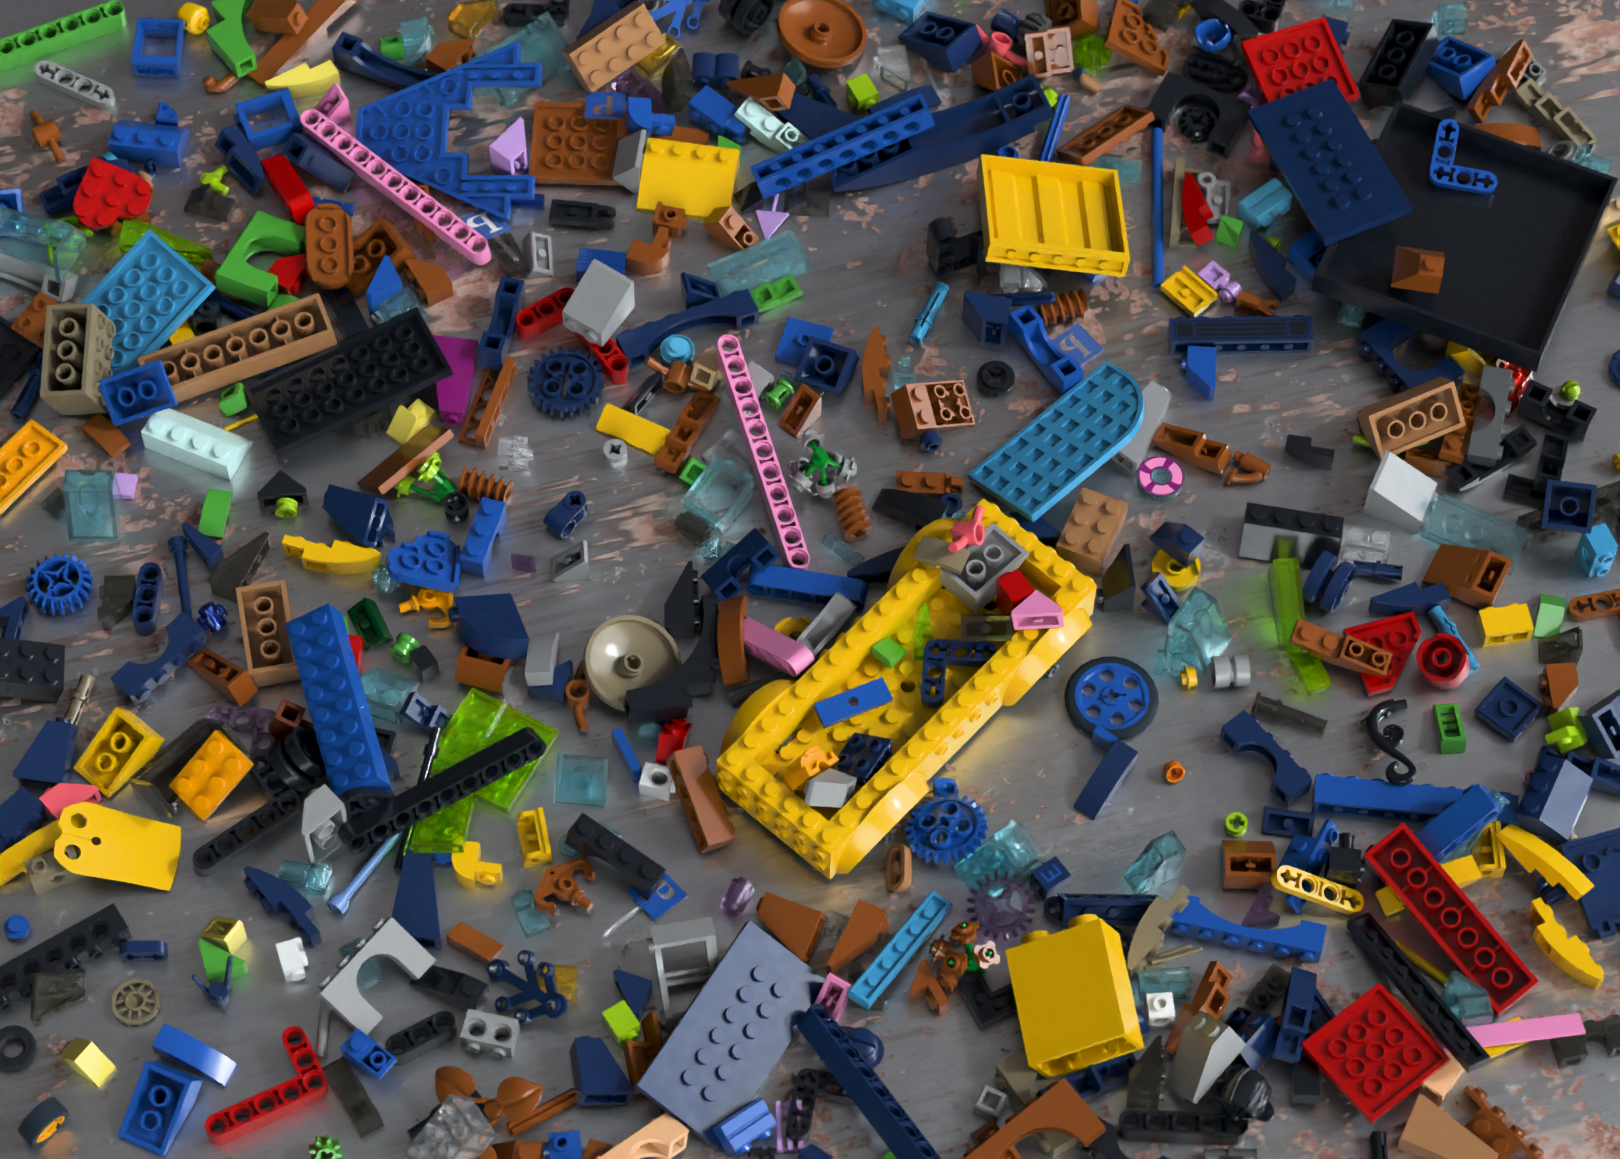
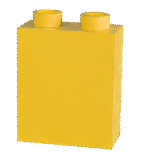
M1094 914L1076 916L1068 921L1069 929L1054 934L1045 930L1027 933L1021 938L1022 945L1005 950L1028 1065L1048 1080L1144 1048L1120 935Z

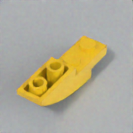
M285 534L282 540L284 555L301 559L303 569L313 572L338 575L359 574L381 569L383 565L380 552L371 547L363 548L356 546L350 541L334 540L332 547H328L321 542L313 543L306 541L300 536L292 537Z
M1541 897L1531 901L1527 912L1536 924L1532 937L1550 960L1569 976L1593 989L1600 988L1604 979V973L1601 966L1591 958L1586 943L1581 942L1577 935L1567 939L1566 930L1562 925H1558L1554 919L1551 907L1545 904Z

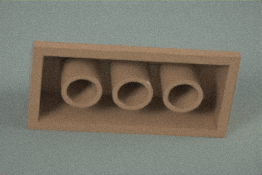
M1442 376L1356 411L1362 433L1379 460H1382L1386 450L1396 455L1466 426L1455 383Z

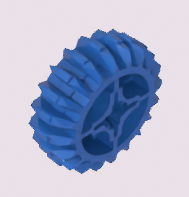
M55 552L54 558L51 559L45 555L44 562L37 560V568L30 567L31 575H28L26 578L28 598L33 602L36 609L41 608L44 614L50 611L53 617L57 612L65 616V611L68 610L74 614V607L82 608V601H89V594L93 591L91 571L88 566L86 567L83 560L78 561L75 555L69 558L65 552L62 557H59ZM73 575L79 579L77 585L72 583L71 577ZM42 584L47 585L48 592L46 594L41 591Z

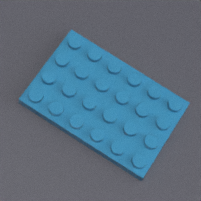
M149 229L80 303H93L115 325L116 333L112 339L114 357L111 359L110 366L112 375L140 366L137 358L157 351L216 287Z

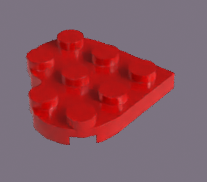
M92 157L74 198V215L80 225L94 231L114 225L118 218L130 220V218L138 217L141 214L143 215L149 208L152 196L151 186L143 178L132 172Z

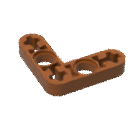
M1620 589L1571 599L1566 610L1568 617L1572 621L1583 622L1617 615L1620 621ZM1599 600L1605 601L1609 607L1605 610L1599 609L1595 602ZM1575 606H1578L1579 609H1583L1582 613H1579L1578 610H1574Z

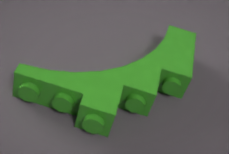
M215 0L211 5L214 17L219 23L206 30L209 45L239 79L258 68L255 54L247 43L244 34L246 13L253 0Z

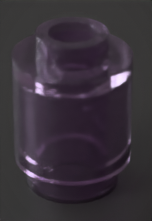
M744 877L733 878L721 898L720 908L731 916H738L739 913H742L755 891L752 887V882Z

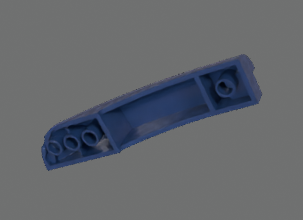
M1030 74L973 101L931 113L936 126L831 170L832 186L835 192L870 188L920 177L980 157L981 154L997 150L1035 132V125L1054 117L1051 105L1034 74Z

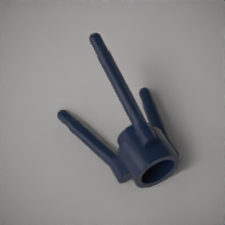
M231 956L227 958L223 983L217 982L210 985V987H206L196 975L191 977L202 990L203 995L209 997L210 1003L221 1010L225 1009V1005L230 1000L228 990L231 987L230 979L233 960Z

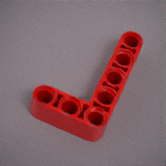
M570 287L561 288L519 311L516 315L518 336L521 339L530 340L562 323V311L567 304L564 302L569 301L575 290ZM573 332L586 351L590 352V356L597 358V365L601 364L602 372H604L611 383L621 385L628 380V360L611 337L601 347L596 343L588 342L581 334Z
M290 1026L282 1034L285 1052L297 1077L209 1116L205 1121V1130L211 1143L214 1145L226 1144L315 1104L327 1096L329 1089L325 1074L302 1028ZM297 1038L301 1040L296 1045L289 1044L292 1039ZM302 1061H311L310 1065L306 1067L299 1066ZM315 1082L322 1084L319 1088H310V1085ZM290 1093L297 1094V1097L292 1100L285 1099ZM266 1104L273 1105L268 1111L261 1110L262 1106ZM241 1115L249 1116L246 1121H236ZM217 1126L224 1127V1129L219 1133L212 1132V1130Z

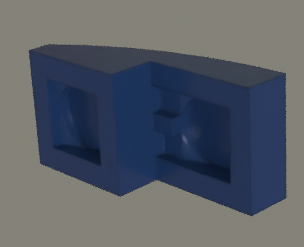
M417 692L409 693L399 713L431 733L433 726L442 728L440 738L443 740L447 739L456 720L442 706L432 705Z

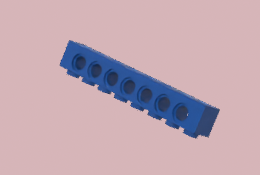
M920 93L757 163L750 168L763 198L766 199L936 125L924 96Z

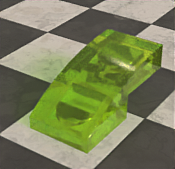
M928 603L922 604L914 624V661L924 660L923 638L931 637Z
M1309 651L1290 656L1289 659L1298 680L1301 679L1308 696L1332 689L1331 680L1320 659L1308 655Z

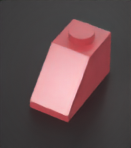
M59 783L54 787H50L39 797L46 813L53 821L60 819L63 809L80 802L96 804L102 800L99 790L95 785Z

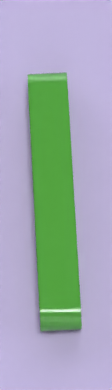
M109 1L0 39V72L123 29L127 24L124 5L120 1Z

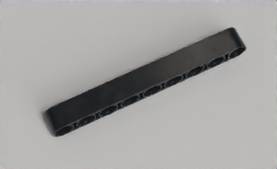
M522 728L344 823L339 828L338 837L351 853L360 854L538 759L546 751V743L532 728Z

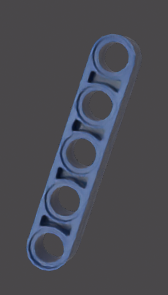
M770 565L763 572L758 567H750L746 590L754 595L826 606L834 594L840 592L858 606L855 611L864 609L869 587L868 583L861 579Z

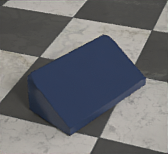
M1264 806L1261 832L1293 837L1294 834L1312 837L1315 813Z

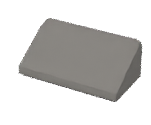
M530 231L522 240L525 278L553 277L551 236Z

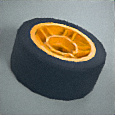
M55 1097L48 1098L25 1117L18 1128V1133L32 1147L39 1146L61 1128L69 1116V1111Z

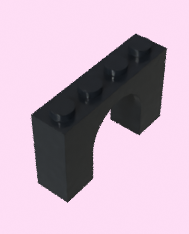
M1168 71L1146 109L1152 111L1155 120L1148 124V127L1161 128L1163 133H1165L1174 115L1179 110L1190 106L1202 107L1210 111L1217 121L1208 137L1206 151L1228 159L1249 121L1247 111L1252 108V105Z

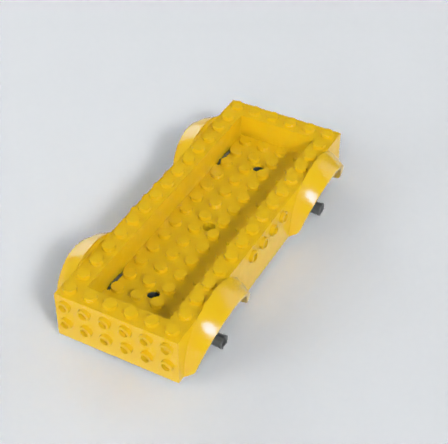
M984 498L976 505L982 506L985 509L981 520L984 530L994 523L1029 552L1028 557L1018 569L1034 591H1040L1062 608L1064 627L1014 630V626H1010L996 606V596L988 603L996 607L994 610H986L983 607L978 613H975L941 584L940 566L937 565L936 568H933L913 559L923 536L953 543L951 536L953 524L955 522L971 521L974 507L963 519L941 518L929 523L918 531L899 555L890 574L886 594L880 600H875L863 617H857L852 624V628L847 633H841L837 637L835 644L830 649H825L820 654L818 661L799 680H775L754 692L741 705L726 730L721 744L720 755L716 760L717 788L829 880L835 874H848L880 840L887 844L889 839L891 840L895 835V830H892V828L930 791L927 781L1002 705H1014L1044 673L1051 677L1059 668V664L1056 661L1093 625L1090 616L1093 614L1097 588L1094 580L1088 575L1080 573L1070 561L1063 560L1052 547L1045 546L1038 540L1035 534L1024 530L1014 518L1007 517L996 504L989 503ZM887 637H890L907 650V653L892 669L872 656L871 647ZM932 639L983 641L994 644L997 652L982 667L946 665L943 703L937 708H928L923 705L921 701L924 648L928 641ZM934 649L933 655H938L939 649ZM947 649L946 656H950V649ZM958 649L954 652V655L959 658H963L968 654L965 649ZM972 650V658H975V650ZM985 651L983 657L988 658L989 652ZM931 669L927 672V675L931 678H937L941 675V672L937 669ZM878 678H883L893 698L892 702L825 729L823 728L813 708L815 703ZM931 686L929 698L934 699L935 686ZM853 702L849 703L852 706H856ZM854 732L893 740L891 743L892 754L888 757L884 766L863 787L856 781L853 797L842 808L804 804L806 798L804 788L806 783L811 780L810 778L805 781L803 786L794 791L784 781L783 776L787 772L789 765L810 747L819 746L820 750L826 753L831 751L838 757Z

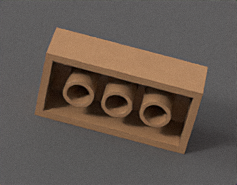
M634 1L563 49L561 53L583 89L593 93L666 43V40L644 3Z
M285 580L236 588L248 673L255 686L261 687L300 680L285 623L292 621Z

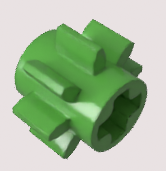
M330 1134L321 1137L315 1136V1145H309L311 1159H336L342 1157V1151L339 1149V1139L333 1140Z

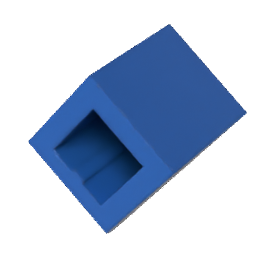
M358 1028L340 1046L342 1057L347 1063L361 1074L379 1080L397 1062V1058Z

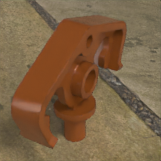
M576 858L548 868L535 893L533 903L535 909L554 916L557 906L553 902H545L543 898L550 894H555L558 899L563 901L570 900L571 905H580L586 911H589L594 903L585 897V891L582 888L578 889V884L572 878L575 870H582L584 873L583 877L593 882L596 873L590 863L585 858Z

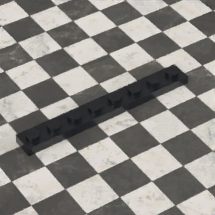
M1367 912L1348 920V930L1463 1069L1468 1073L1488 1064L1490 1060L1488 1053L1371 913Z

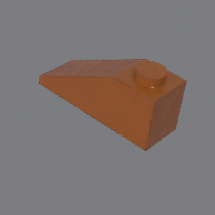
M205 647L187 662V665L224 698L239 707L250 701L251 697L258 692L257 687L245 669Z
M860 899L858 900L827 962V975L829 973L835 974L873 946L880 935H885L890 923L887 921L886 910Z

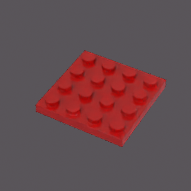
M1325 17L1242 41L1240 44L1265 104L1332 78L1347 103L1358 101L1360 98V94Z
M1380 982L1301 1043L1303 1051L1370 1124H1373L1450 1061L1448 1055Z

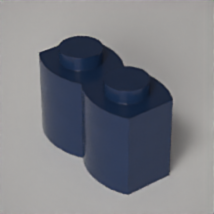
M707 52L693 54L692 86L703 89L708 85L710 88L718 87L723 90H730L727 86V81L738 80L739 55Z

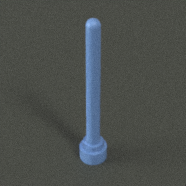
M403 831L385 840L341 893L333 894L329 898L326 905L332 912L339 916L345 913L349 908L350 897L402 837Z

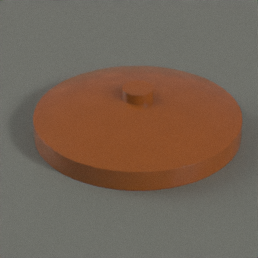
M788 0L780 10L777 19V33L785 48L798 59L813 66L839 68L849 65L861 55L866 44L867 31L862 18L851 6L842 0Z

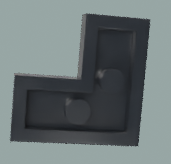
M980 971L958 981L957 987L981 1028L1017 1012L1012 983L992 992Z

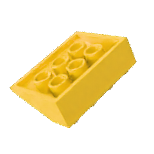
M648 137L636 209L638 211L654 213L659 201L662 202V205L685 209V216L706 220L714 208L732 206L740 167V150Z

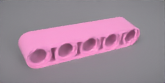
M749 617L744 619V652L793 677L798 676L815 661L811 651L803 644Z

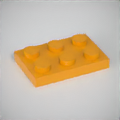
M215 730L170 783L169 787L202 820H208L254 763L220 730Z

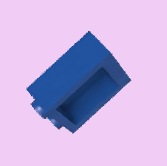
M150 17L137 19L131 58L134 76L180 78L186 37L183 20L174 18L154 19ZM145 38H177L174 57L144 56Z
M288 88L235 104L237 112L233 114L237 127L242 128V133L251 143L255 152L288 142L292 133L304 134L301 120ZM283 107L289 123L252 133L247 117Z

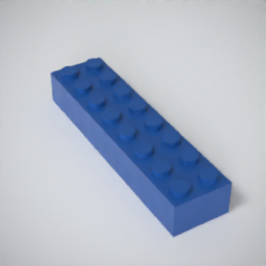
M328 603L285 623L331 791L340 799L341 795L348 789L359 787L386 789L391 787L342 613Z

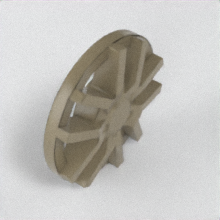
M130 979L123 982L116 988L111 998V1008L115 1017L128 1026H141L143 1023L148 1022L153 1017H156L160 1007V995L157 988L151 982L144 979ZM132 984H142L137 991L132 986ZM127 986L132 991L128 995L123 991ZM146 987H149L150 990L144 995L142 992ZM119 993L125 998L116 1001V998L119 995ZM155 994L156 1001L149 998ZM126 1005V1007L117 1011V1006ZM146 1005H153L155 1007L151 1010L146 1008ZM142 1012L149 1014L142 1018ZM128 1013V1019L121 1015ZM133 1013H138V1020H132Z

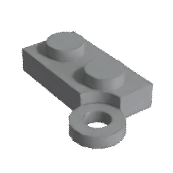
M1210 172L1201 173L1198 176L1197 182L1199 187L1206 190V201L1214 214L1212 218L1206 221L1209 224H1219L1222 215L1230 217V181L1216 180L1215 175ZM1208 178L1211 182L1205 183L1203 179Z

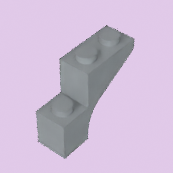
M836 592L821 613L802 632L796 641L806 646L814 657L819 656L836 633L843 628L858 606L840 592Z

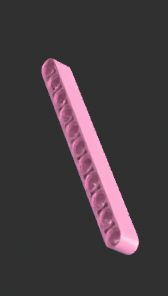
M310 108L301 114L300 120L305 134H309L355 171L357 175L408 214L414 216L434 231L437 236L474 264L484 265L489 262L491 252L484 236L321 112Z
M725 334L718 340L716 359L784 566L807 571L810 560L809 553L739 341L735 336ZM728 347L731 348L732 351H725L722 348ZM736 368L739 372H731L729 369ZM743 389L746 391V393L741 394L738 393L736 390ZM749 410L753 412V414L748 415L745 414L743 411ZM756 431V432H758L760 435H759V436H754V435L750 434V432ZM757 453H765L767 457H760ZM771 474L774 478L768 479L764 475ZM777 495L781 497V500H774L771 496ZM786 517L789 521L782 522L778 518ZM791 538L795 540L796 543H787L785 539ZM799 560L803 565H795L792 561Z

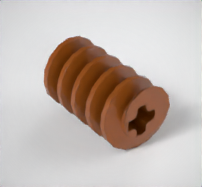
M1082 288L1078 290V294L1074 290L1069 292V296L1066 292H1062L1060 297L1056 294V302L1054 304L1036 305L1037 313L1043 319L1044 326L1048 325V319H1051L1054 325L1057 324V317H1060L1062 322L1065 323L1066 315H1069L1071 320L1074 321L1076 313L1079 314L1081 319H1084V313L1088 310L1086 294Z
M469 466L465 467L459 479V492L464 495L467 494L471 499L476 497L480 502L482 497L507 503L514 481L510 480L507 485H504V477L495 482V474L486 479V471H483L478 476V468L475 467L469 473Z
M857 488L840 489L831 495L833 505L836 508L838 522L843 532V538L847 542L862 540L872 528V524L868 522L870 517L866 514L867 507L863 505L862 491Z

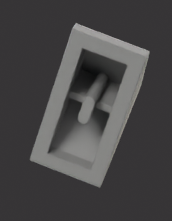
M582 540L550 559L551 581L561 582L590 579L587 541Z

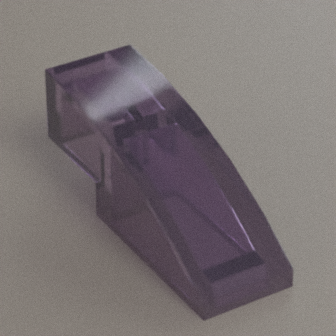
M632 66L613 79L611 86L617 93H626V101L628 97L651 98L652 114L676 115L678 113L648 78L644 80Z

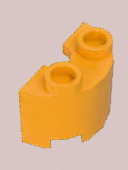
M819 746L810 747L789 765L787 772L783 776L784 781L794 791L803 786L809 778L813 779L818 774L831 768L840 759L831 751L826 753L820 750Z

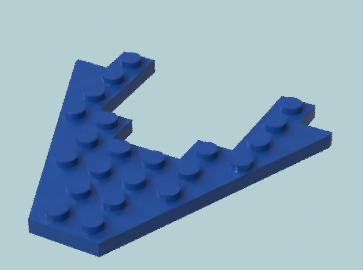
M519 42L509 44L358 108L356 140L403 176L421 184H428V187L505 221H510L512 200H534L536 177L534 175H468L469 154L447 153L450 111H472L474 88H541L542 64L540 62L520 63L521 44Z

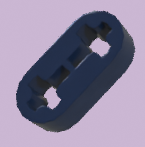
M124 941L119 944L118 958L126 962L165 961L168 958V944L163 941Z

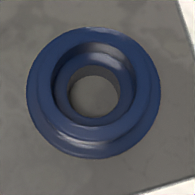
M930 430L920 436L919 446L923 451L933 452L940 447L943 438L935 430Z

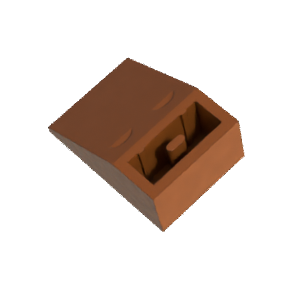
M963 380L905 384L890 394L902 439L920 438L923 433L930 430H935L939 434L975 425Z
M1440 544L1421 583L1432 586L1443 582L1450 596L1482 610L1485 607L1493 606L1508 576L1513 560L1489 550Z

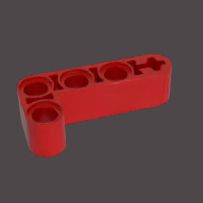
M282 152L261 160L263 172L288 209L291 222L304 226L307 213L315 207L310 192Z

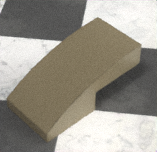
M923 536L913 559L933 568H936L938 565L960 575L971 551L963 548L958 552L951 553L948 549V546L951 544L950 542Z

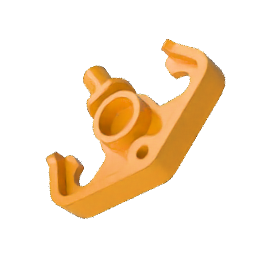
M424 587L418 592L417 597L412 594L408 601L398 604L400 613H404L409 610L419 612V606L426 610H433L438 607L444 613V616L442 618L435 616L429 618L428 627L429 629L447 628L452 624L449 621L448 609L452 607L453 593Z

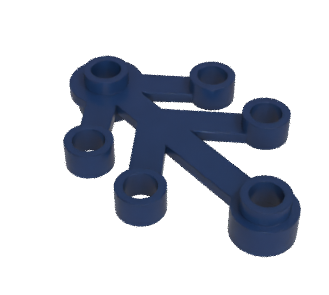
M522 950L517 956L518 963L524 966L527 981L511 972L510 965L505 960L494 959L488 964L487 972L492 979L505 980L522 991V993L511 997H498L495 1001L497 1011L509 1012L513 1007L537 1000L542 1005L530 1010L519 1008L515 1011L514 1019H518L519 1024L524 1025L530 1023L532 1019L543 1015L557 1019L567 1012L568 1001L562 994L557 992L553 975L555 971L553 964L541 962L536 969L534 964L535 954L532 951ZM526 954H528L527 962L524 960ZM496 966H498L497 973H495ZM545 966L548 968L546 974L543 971ZM537 974L544 978L546 993L540 990ZM505 1000L506 1006L503 1009L502 1002ZM555 1001L556 1006L553 1009V1002ZM524 1012L525 1018L522 1021L521 1014Z

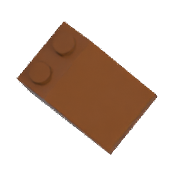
M379 217L353 242L354 269L346 287L354 297L367 291L384 255L390 257L397 274L406 269V259L415 260L418 258L396 227L382 217Z
M464 643L457 657L454 681L502 693L510 678L516 659L491 657L473 650Z

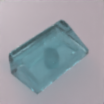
M1099 156L1096 158L1095 167L1118 170L1120 182L1140 184L1143 161Z
M1190 966L1143 970L1138 974L1140 1001L1145 1002L1146 994L1172 992L1173 1000L1191 999Z

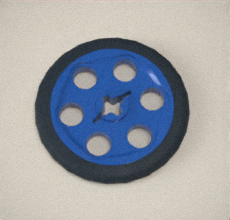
M1115 656L1096 658L1081 665L1071 675L1064 694L1066 709L1076 726L1092 736L1094 729L1099 725L1118 737L1120 741L1132 738L1143 732L1152 723L1157 714L1159 704L1158 691L1150 675L1138 664ZM1109 672L1114 678L1111 681H1103L1100 678V674ZM1126 680H1133L1136 682L1137 687L1127 689L1123 683ZM1084 686H1091L1095 693L1088 696L1083 694L1081 689ZM1109 694H1112L1113 697L1116 698L1115 702H1111V700L1108 699ZM1136 701L1142 705V709L1133 711L1128 705ZM1089 708H1096L1099 710L1100 715L1090 717L1086 711ZM1115 715L1120 716L1124 722L1121 725H1114L1110 722V718Z

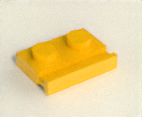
M1185 265L1179 272L1174 273L1160 286V290L1192 318L1198 316L1210 306V303L1218 299V293Z

